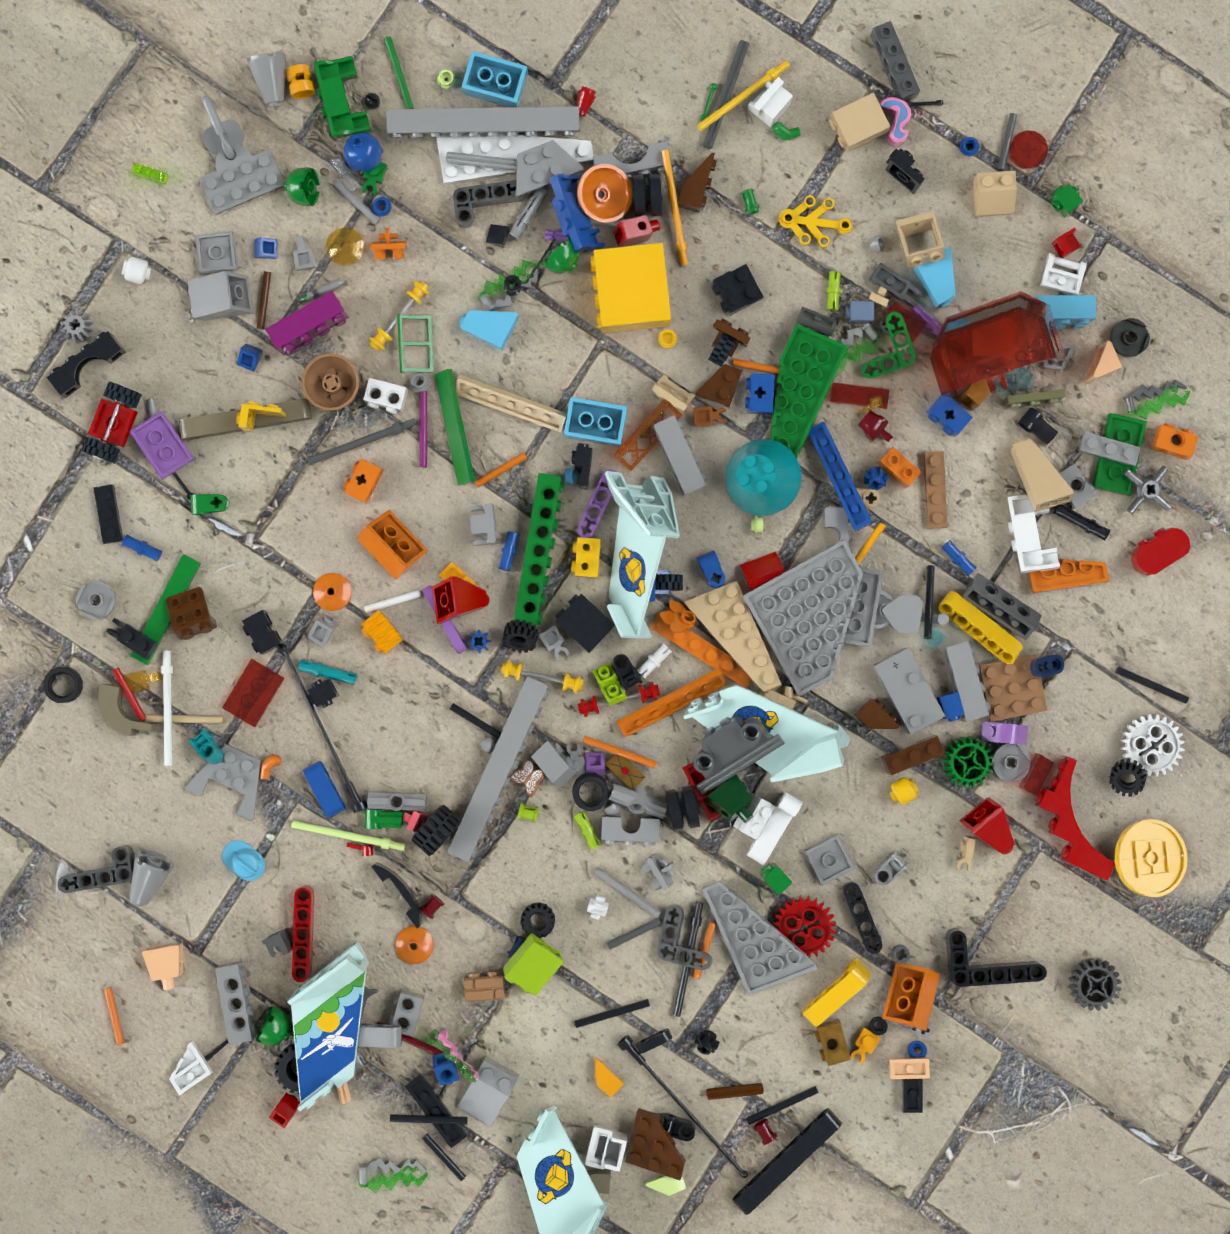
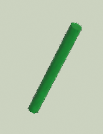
M391 36L386 37L384 41L406 109H414Z

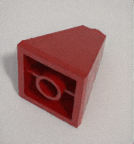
M451 576L432 586L437 624L478 611L489 605L490 599L486 590L456 576Z
M990 797L986 798L959 820L962 825L1001 854L1006 855L1013 850L1015 844L1004 808Z

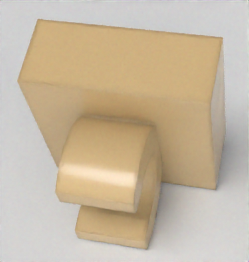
M880 286L877 294L871 292L867 301H874L875 307L884 310L889 302V299L884 298L887 289Z

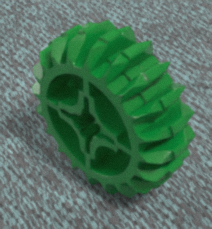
M968 736L966 742L964 737H960V743L957 740H953L955 747L950 744L947 746L951 750L950 752L944 751L945 755H948V759L943 758L942 762H947L948 765L942 768L943 770L949 769L945 775L946 777L952 776L950 779L952 783L958 779L957 786L959 787L964 782V788H969L970 783L973 788H976V781L982 785L983 781L981 778L983 777L988 780L989 777L986 773H993V770L988 768L995 765V763L989 762V759H993L994 755H987L991 748L984 749L986 743L982 742L979 744V738H975L973 741L972 736ZM971 746L970 751L968 750L964 756L956 754L960 749ZM976 750L982 756V765L976 761ZM968 757H970V761L973 764H976V766L968 765V767H966L967 764L964 761L960 760V758L969 759ZM954 760L958 761L961 765L960 775L954 768ZM974 768L980 770L977 775L965 778L970 770Z

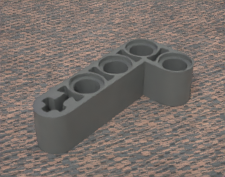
M516 180L458 188L453 193L457 222L461 227L468 228L474 222L473 208L521 202L527 198L528 193L516 198ZM509 188L511 189V195H510V196H509V192H508V189H509ZM498 190L505 191V194L502 197H497L495 195L496 191ZM480 192L486 194V197L482 200L476 198ZM460 195L467 196V200L464 202H459L457 199ZM464 213L470 215L466 221L460 220L461 215Z
M128 845L116 847L112 851L113 866L65 875L58 880V889L63 893H70L131 881L135 859L133 849ZM121 849L126 852L125 859H122L119 856V851ZM124 868L129 871V878L123 876L122 871ZM104 872L110 874V881L104 879ZM86 875L91 878L90 885L84 881ZM77 880L76 884H73L71 886L66 885V881L71 882Z

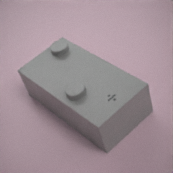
M904 648L871 666L907 734H913L945 717L909 648Z

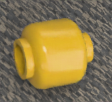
M902 777L891 784L892 791L889 794L895 803L898 801L901 805H906L918 797L917 792L919 790L912 778Z

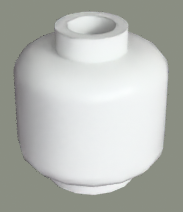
M130 257L124 261L122 275H124L126 281L143 284L145 279L149 280L151 269L148 268L146 260Z

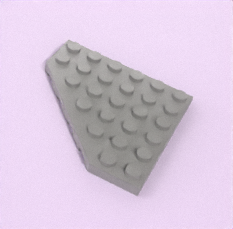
M845 540L836 543L743 595L744 600L798 696L832 679L863 576V572Z

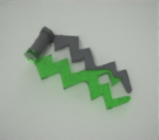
M1174 380L1173 384L1166 381L1163 390L1153 385L1148 390L1142 384L1131 395L1123 397L1128 410L1127 416L1137 415L1147 419L1150 409L1160 414L1164 402L1173 408L1176 407L1177 402L1185 405L1190 390L1186 391L1183 398L1176 394L1178 393V387L1187 389V386L1177 380ZM1169 390L1175 392L1172 397L1168 395ZM1154 393L1159 397L1156 404L1147 399L1144 407L1139 404L1138 409H1135L1133 398L1139 401L1141 394L1152 399Z

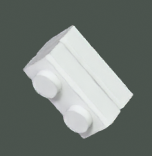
M751 793L752 803L748 810L752 813L753 818L744 823L738 816L733 826L757 840L776 806Z

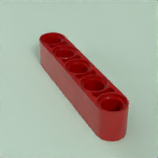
M308 885L300 887L294 894L292 978L300 983L306 981L312 974L315 894L313 888ZM301 890L308 892L309 897L307 900L301 898ZM303 909L307 911V919H303L300 917V910ZM300 929L307 931V938L300 937ZM300 948L306 950V957L299 956L298 950ZM298 968L305 969V977H301L298 974Z

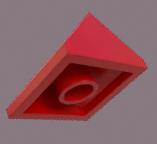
M776 551L740 565L749 591L785 572Z

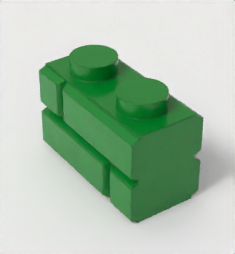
M768 862L761 869L762 878L777 895L785 891L792 883L776 863L771 864Z

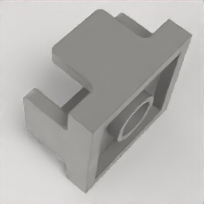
M492 503L470 506L471 512L485 510L484 514L470 516L472 534L475 537L488 536L487 540L473 541L474 546L498 544L495 509Z

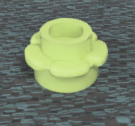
M449 70L441 71L437 77V83L444 89L454 86L456 82L454 73Z
M757 515L755 519L751 520V531H755V534L763 533V517H758Z

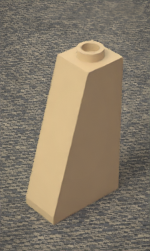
M1021 439L1012 444L1011 454L1034 512L1072 501L1073 490L1032 439Z

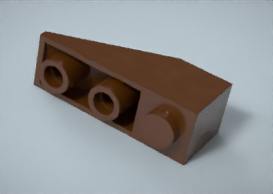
M712 152L683 183L678 201L679 208L698 213L701 207L705 208L707 196H704L705 190L710 189L712 178H709L710 171H715L717 160L714 159L715 153Z

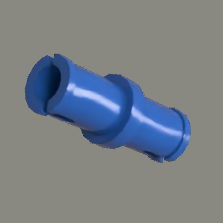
M507 531L505 545L501 549L503 553L498 569L504 571L511 570L513 556L517 552L515 548L519 536L518 533Z
M127 534L122 541V546L136 551L140 556L144 555L156 562L161 557L162 550L148 545L144 540L141 542Z
M951 540L942 546L941 549L951 557L952 562L957 564L967 576L975 571L977 567L965 556L964 551L961 552Z

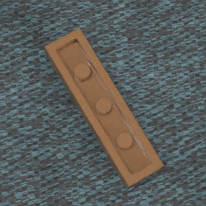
M944 451L924 452L927 529L947 528Z

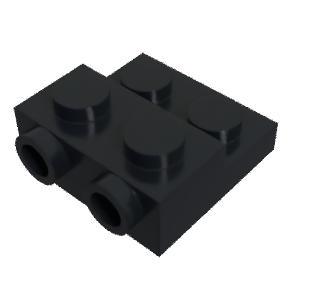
M896 148L886 161L888 166L885 170L915 194L925 178L920 170L912 168L915 162L913 155L907 150H902L901 148L898 150Z
M747 264L713 279L711 288L716 296L719 295L722 302H720V305L725 313L728 312L729 316L764 299Z
M577 443L576 451H572L571 462L576 470H581L577 472L576 479L577 484H580V489L588 490L593 451L592 448H589V444Z

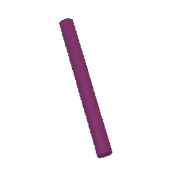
M427 391L420 392L421 468H427Z

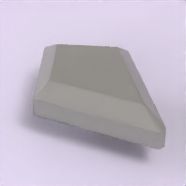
M1075 344L1047 348L1043 368L1062 371L1075 348Z

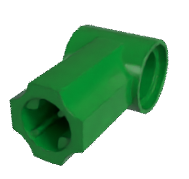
M365 809L364 828L402 829L403 812Z

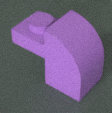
M983 721L981 740L1027 745L1028 726Z

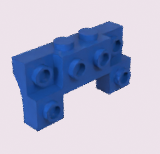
M557 174L550 179L556 196L552 203L564 237L570 236L575 252L583 250L584 252H591L602 249L606 246L605 242L598 243L595 236L600 232V229H590L592 227L590 218L583 212L578 202L577 181L580 180L581 174Z

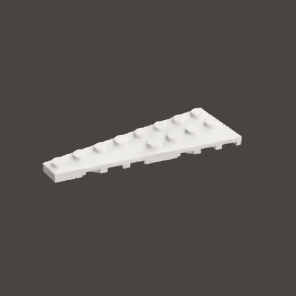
M481 133L480 137H469V134H461V137H449V134H442L441 138H437L444 185L512 175L517 172L447 163V152L517 160L518 153L554 140L579 164L593 162L591 141L519 134L515 137H509L507 133H499V137H488V133Z

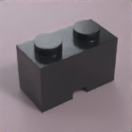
M261 610L242 620L244 624L242 628L247 636L250 635L253 642L251 645L256 653L259 652L260 655H264L284 644L277 630L271 629L270 625L273 623L266 610Z

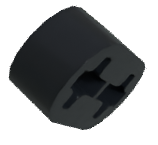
M666 1028L636 1043V1047L639 1053L642 1054L668 1042L673 1037L669 1029Z

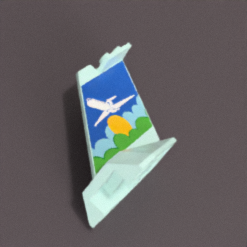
M358 941L298 988L287 1001L291 1005L300 1097V1104L297 1108L299 1112L304 1108L309 1109L312 1107L319 1096L325 1097L331 1091L330 1088L334 1084L339 1088L354 1076L366 971L369 965L367 957Z

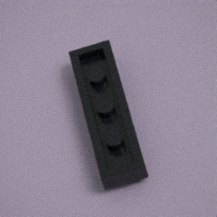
M421 1073L405 1085V1088L426 1115L453 1116ZM433 1124L450 1148L467 1137V1134L459 1124Z

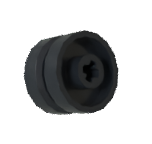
M660 173L649 175V186L645 185L643 174L633 175L632 205H634L635 218L646 215V205H649L652 217H662Z
M692 785L681 788V800H679L675 789L665 790L673 832L684 829L683 818L685 817L690 828L700 827L698 816L700 813Z

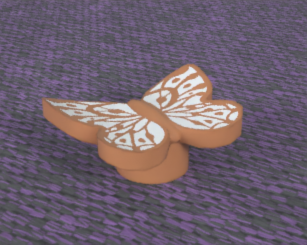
M527 760L523 763V770H517L510 778L517 784H524L528 796L532 798L541 785L545 773L541 770H535L534 762Z

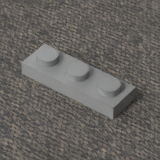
M1088 432L1083 433L1079 447L1080 452L1133 467L1136 466L1141 449L1138 446Z

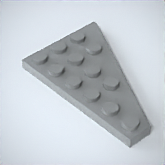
M722 881L703 887L702 890L748 996L818 969L816 962Z

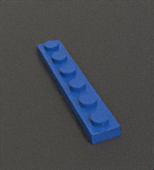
M823 421L812 427L809 435L856 532L873 522L831 433Z

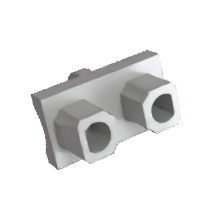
M657 853L651 855L641 866L644 874L647 875L651 872L655 874L656 878L650 881L654 890L662 888L666 890L674 883L671 877L675 874L671 868L675 866V863L671 862L668 864L665 858L660 860Z

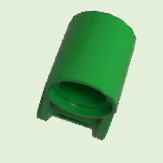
M220 494L190 496L192 515L223 512L228 509L230 503L226 496ZM219 500H222V504H219V506L215 504Z

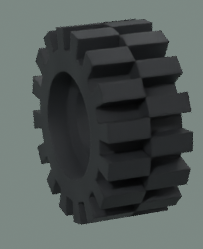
M516 619V622L511 620L510 623H506L502 642L504 646L507 645L506 648H512L514 652L515 650H518V653H522V651L528 653V650L531 652L537 644L538 629H536L535 625L532 626L531 622L527 624L526 620L522 622L519 619Z
M1122 759L1120 764L1117 761L1111 769L1109 783L1112 784L1111 788L1113 790L1116 788L1117 794L1121 791L1122 796H1125L1126 793H1128V797H1132L1133 793L1138 795L1139 791L1141 792L1145 786L1146 770L1145 768L1142 769L1143 765L1141 763L1137 765L1136 760L1131 763V759H1127V762ZM1123 773H1130L1135 776L1136 780L1128 783L1123 781L1120 776Z
M541 902L532 903L523 911L520 925L527 936L533 933L540 939L542 937L545 938L552 932L555 926V914L547 904H541ZM536 913L542 914L546 920L544 926L541 928L532 926L530 922L532 915Z

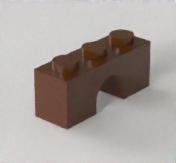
M932 735L917 741L914 745L883 755L881 759L888 775H894L943 755L945 752L938 736Z

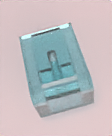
M1014 368L991 373L992 386L994 387L993 392L1032 389L1030 370Z

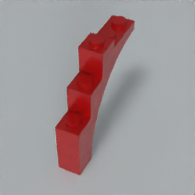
M1065 756L1059 762L1057 776H1054L1050 782L1051 789L1042 788V791H1038L1035 797V801H1037L1035 806L1056 815L1048 824V833L1069 842L1062 849L1061 860L1108 881L1115 862L1106 858L1091 846L1075 820L1071 805L1070 789L1072 774L1077 760Z

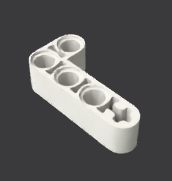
M783 791L757 840L753 841L746 856L764 865L790 820L800 810L803 802Z

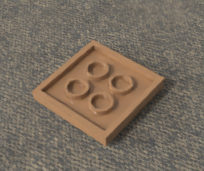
M1036 654L1018 657L1013 664L998 661L978 665L981 681L985 687V700H988L990 705V711H988L990 722L1048 711L1041 677H1034L1030 671L1032 660L1037 659Z

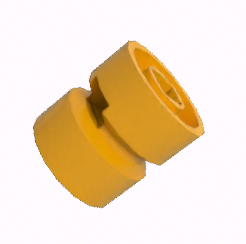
M297 64L285 70L287 81L291 83L289 90L293 99H304L315 94L313 81L310 80L312 76L309 65Z

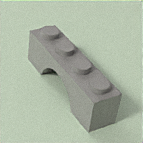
M668 141L650 144L645 157L634 164L622 163L612 153L593 156L594 166L598 164L614 165L621 169L629 180L632 179L633 175L643 174L646 177L652 172L665 173L661 151L669 149Z

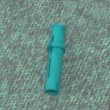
M301 659L298 666V671L314 674V677H326L351 685H355L357 673L322 665L321 662L314 663Z

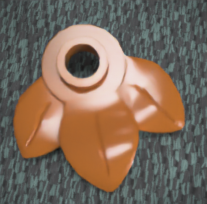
M673 600L668 602L669 610L659 613L662 622L670 625V631L675 633L691 629L696 623L694 613L686 610L684 605Z

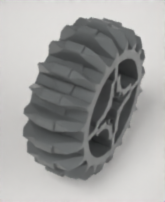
M1089 958V964L1087 961L1082 960L1083 966L1081 967L1079 964H1076L1075 966L1078 971H1071L1075 975L1074 978H1068L1070 982H1073V984L1068 986L1069 989L1073 990L1070 995L1076 997L1075 1002H1081V1007L1083 1008L1088 1005V1009L1092 1011L1095 1006L1096 1010L1100 1011L1102 1005L1107 1009V1002L1113 1005L1114 1001L1112 998H1119L1115 993L1116 991H1121V988L1117 985L1122 982L1120 979H1116L1119 973L1114 972L1115 967L1113 965L1109 966V962L1106 960L1102 963L1100 958H1097L1096 961L1093 958ZM1095 969L1103 970L1101 974L1098 973L1095 976L1088 973ZM1083 977H1084L1086 983H1085V986L1083 987V991H1082V990H1081V981H1082V979H1083ZM1107 978H1108V980H1109V985H1108V989H1107V991H1106V990L1104 989V984H1105V982L1107 981ZM1090 979H1092L1093 981H1096V982H1097V984H1098L1097 987H1098L1099 989H1097L1096 987H1093V986H1094V985H1092L1093 982H1092ZM1094 993H1099L1101 995V997L1097 999L1086 998L1087 996L1092 995Z

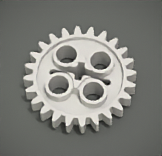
M1147 714L1146 720L1143 716H1139V722L1132 720L1134 726L1127 725L1126 727L1129 732L1122 733L1126 736V739L1120 740L1125 743V746L1120 749L1126 750L1122 757L1131 759V763L1136 760L1137 765L1140 763L1143 765L1142 769L1145 768L1147 776H1151L1153 773L1156 777H1158L1159 771L1163 775H1166V769L1173 771L1171 765L1178 766L1176 758L1182 759L1183 757L1179 755V752L1185 751V749L1180 747L1185 741L1179 740V737L1183 734L1176 733L1179 727H1171L1174 721L1169 720L1166 723L1167 717L1162 716L1159 719L1157 714L1154 715L1153 719L1151 714ZM1153 727H1156L1158 730V734L1155 737L1151 735ZM1165 734V735H1166V738H1164L1163 740H1160V739L1163 737V735ZM1138 738H1140L1143 743L1140 748H1137L1135 745V742ZM1150 742H1156V743L1153 745L1154 749L1149 748V747H1151V743H1150ZM1167 742L1169 750L1164 752L1162 746ZM1146 750L1141 756H1139V753L1141 751ZM1149 754L1154 756V761L1151 764L1147 761Z

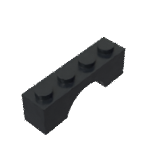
M109 331L100 333L96 336L94 342L84 345L80 349L81 352L68 357L65 360V364L50 371V375L46 378L60 396L67 398L81 387L80 373L88 362L99 359L112 364L126 353L112 333Z

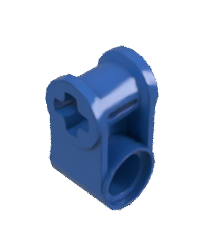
M713 550L697 557L699 566L708 584L716 589L722 587L725 575L715 551ZM715 574L717 577L721 576L718 584L715 581H711Z

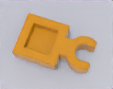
M863 1026L854 1041V1044L858 1047L851 1051L850 1058L853 1059L856 1054H860L861 1057L858 1062L862 1064L865 1061V1053L872 1054L881 1037Z

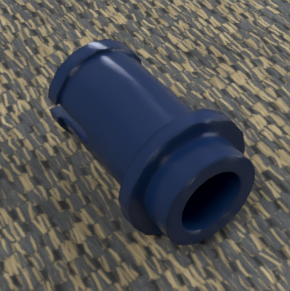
M517 935L511 950L507 952L509 953L507 957L511 958L526 939Z

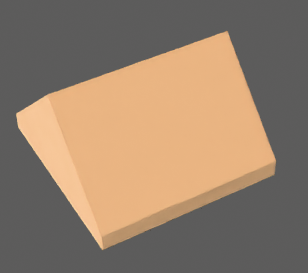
M1106 341L1097 348L1084 383H1090L1122 368L1112 342Z

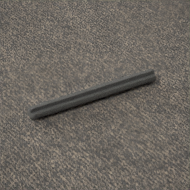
M744 40L739 41L715 111L728 103L749 47V43ZM724 115L709 125L703 142L705 148H713Z

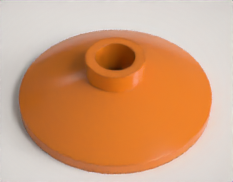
M337 573L322 575L316 581L313 588V596L316 603L328 611H337L345 607L352 593L348 580ZM330 588H333L335 591L333 595L328 594Z
M415 926L406 927L398 934L395 941L397 955L408 964L423 963L430 957L434 947L431 934L423 927L418 929ZM416 943L417 948L411 949L410 944Z

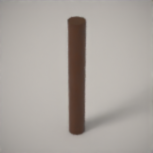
M264 271L257 329H264L271 280V272Z

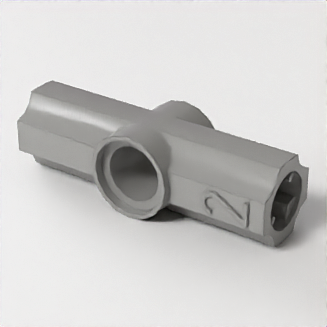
M613 784L609 792V800L628 806L629 811L634 814L647 813L661 819L665 816L668 807L667 802L648 796L644 789L635 788L631 790Z
M368 792L367 805L368 809L426 811L427 794ZM395 796H399L402 799L401 806L393 804Z

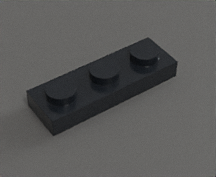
M114 485L93 487L103 544L122 542L123 534Z

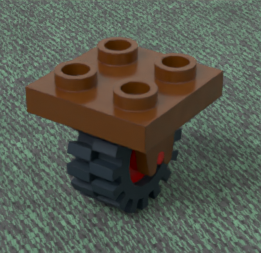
M724 318L721 321L716 319L713 328L718 330L719 333L711 345L714 349L708 360L720 367L723 366L728 356H733L739 343L747 347L751 339L748 337L749 333L742 328H738V330L732 328V323Z

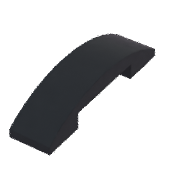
M376 862L371 867L382 882L390 878L410 905L411 909L406 914L418 929L422 925V916L419 904L412 890L396 872Z

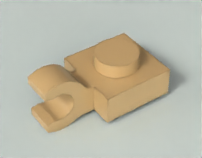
M965 836L964 841H961L960 852H962L963 857L957 861V869L960 870L961 864L966 863V870L971 871V860L974 855L976 839Z

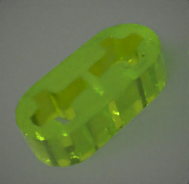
M134 163L131 171L135 176L162 185H166L169 176L162 171Z

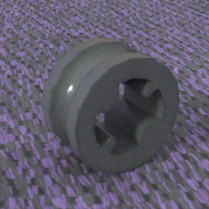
M896 945L893 947L891 955L896 962L905 963L910 957V952L904 945ZM901 949H904L903 952L906 953V955L901 956V958L898 959V955H896V952H900Z

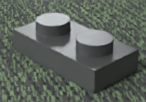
M802 306L796 323L814 329L821 334L832 336L837 320Z

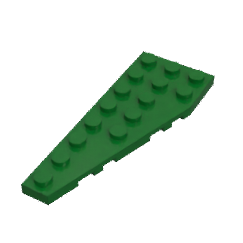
M799 324L795 325L780 358L772 435L770 440L777 441L789 448L796 458H798L849 349V346Z

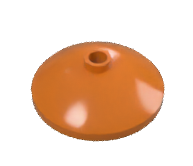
M598 164L589 168L581 176L577 187V198L581 209L589 218L600 223H610L620 219L628 211L632 202V187L628 177L621 169L610 164ZM599 191L602 193V198L598 196Z

